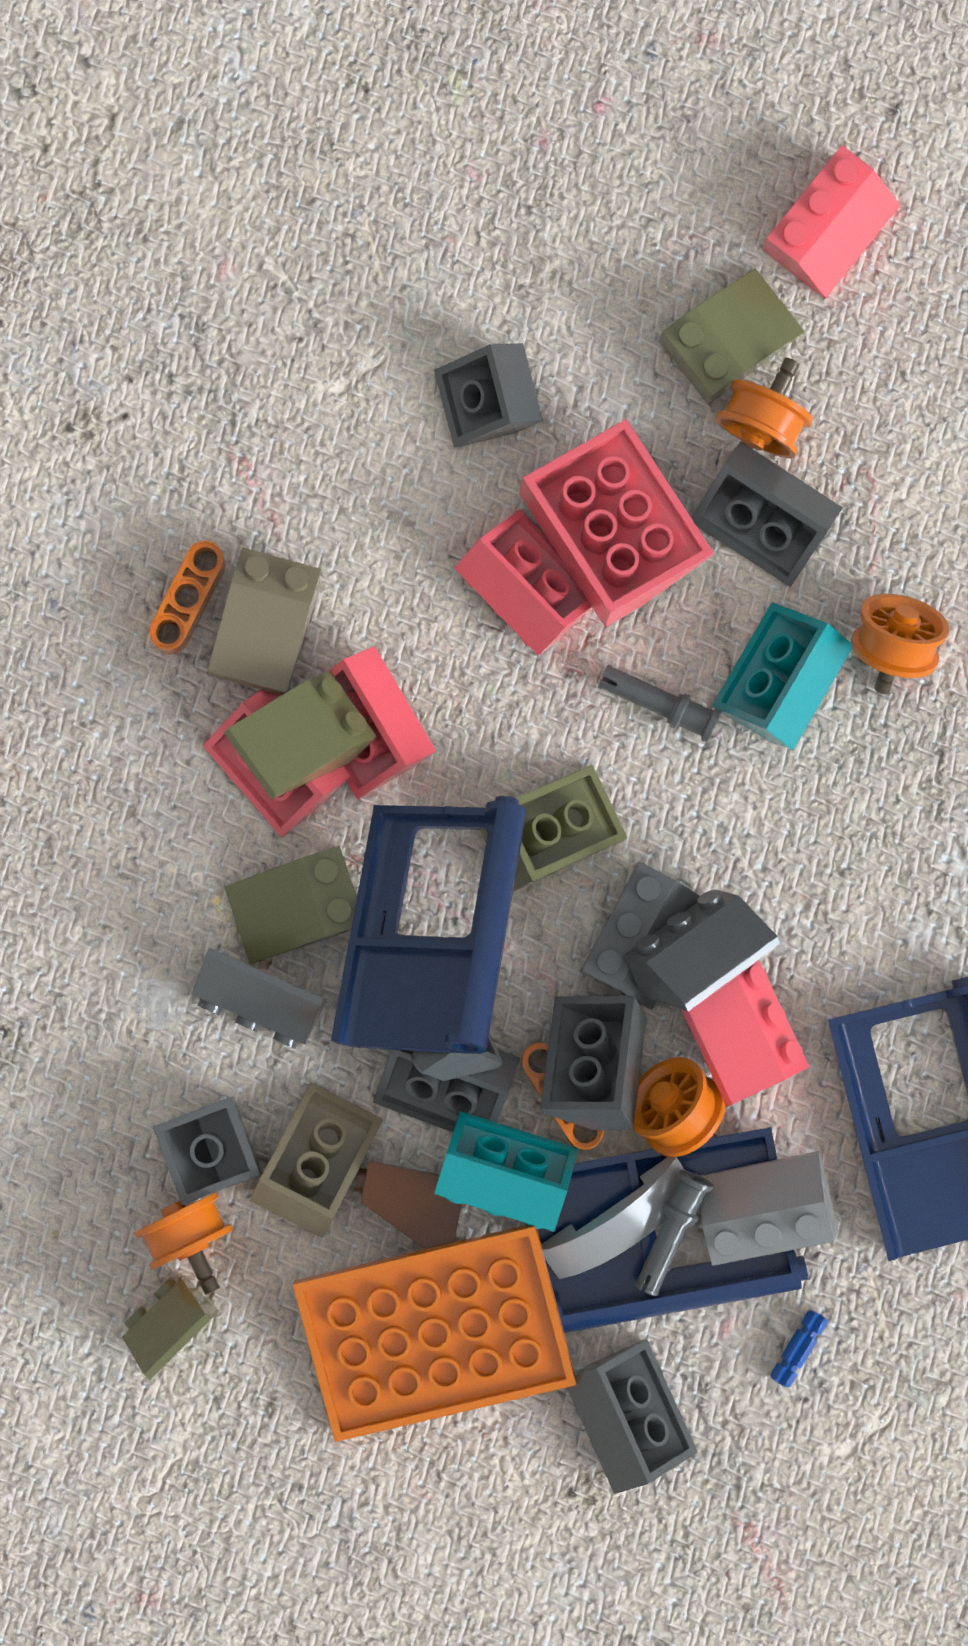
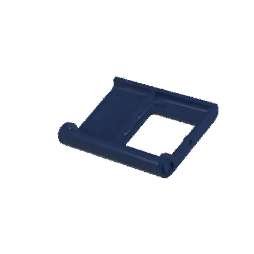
M497 796L495 801L487 802L485 808L374 805L331 1041L356 1048L482 1054L486 1052L527 812L524 807L519 805L520 801L509 796ZM420 829L487 831L470 934L466 937L399 935L398 933L414 839Z
M968 977L952 980L953 989L828 1019L888 1261L968 1240V1120L907 1136H899L894 1128L871 1037V1029L876 1024L937 1009L944 1010L948 1016L968 1095Z
M772 1127L710 1138L697 1150L679 1156L677 1159L685 1170L697 1175L776 1160L777 1155ZM654 1149L575 1163L555 1231L544 1228L538 1229L541 1244L570 1224L578 1231L642 1187L644 1183L640 1176L662 1162L667 1156L659 1154ZM655 1230L609 1261L567 1278L559 1279L546 1261L564 1333L802 1289L801 1281L808 1280L804 1256H796L795 1250L714 1266L709 1261L671 1268L665 1276L658 1296L645 1293L646 1287L639 1290L634 1286V1283L638 1279L657 1237Z

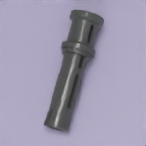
M609 664L602 675L603 679L600 680L598 685L599 689H604L667 718V723L670 724V727L676 729L680 726L700 735L701 741L706 743L722 712L718 708L711 710L691 701L690 695L685 693L684 695L679 694L677 697L622 672Z
M680 1170L677 1176L680 1182L671 1201H666L663 1207V1213L666 1216L638 1279L634 1283V1286L639 1290L646 1287L645 1293L658 1296L660 1287L688 1226L693 1227L694 1224H697L699 1219L697 1212L706 1192H711L714 1187L709 1180L687 1170Z

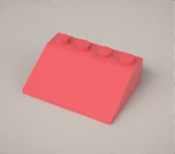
M627 419L522 478L519 495L604 627L640 608L714 554Z

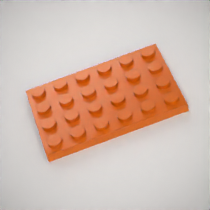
M523 1225L298 1279L293 1282V1289L335 1442L576 1385L575 1372L538 1230L534 1225Z

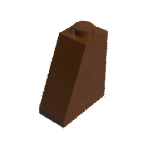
M372 1160L369 1161L367 1169L359 1168L355 1192L362 1193V1204L424 1249L455 1241L462 1204L450 1202L445 1197L434 1194L440 1174Z

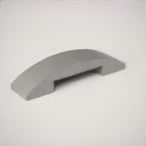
M667 1157L641 1175L640 1178L644 1183L642 1187L578 1231L570 1224L541 1244L545 1260L559 1279L574 1276L609 1261L638 1243L664 1222L666 1216L663 1213V1207L666 1201H671L680 1182V1179L677 1177L680 1170H685L677 1157Z

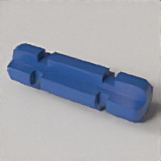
M814 1310L807 1311L801 1322L803 1324L801 1330L797 1328L781 1355L783 1358L782 1362H777L771 1372L770 1377L783 1387L788 1388L792 1385L798 1375L795 1371L797 1368H802L818 1341L815 1339L817 1334L821 1335L828 1324L826 1317Z

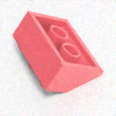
M841 145L766 238L762 250L818 295L826 299L897 211L900 204L875 170Z
M521 509L481 537L454 567L465 579L466 583L478 592L493 608L494 612L538 656L557 642L592 609V606L546 535Z
M375 646L343 659L328 670L377 736L351 763L343 766L351 775L346 782L357 800L409 771L437 752Z
M260 690L245 700L203 744V747L280 837L283 838L327 801L351 775L342 766L271 800L224 734L229 727L281 696Z
M760 960L756 961L690 1011L681 1009L726 1107L809 1068L803 1050L792 1031L785 1011L776 997Z

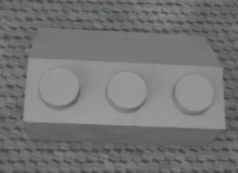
M820 1151L700 1175L714 1185L711 1192H706L701 1203L702 1226L712 1266L834 1242L839 1230Z

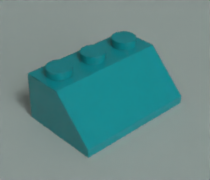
M771 602L711 707L722 710V714L761 737L794 750L852 650L851 642L828 623Z
M460 1111L434 1194L445 1197L448 1201L456 1204L464 1203L483 1209L494 1216L509 1217L524 1222L528 1226L534 1225L536 1229L544 1228L554 1232L568 1191L579 1148Z

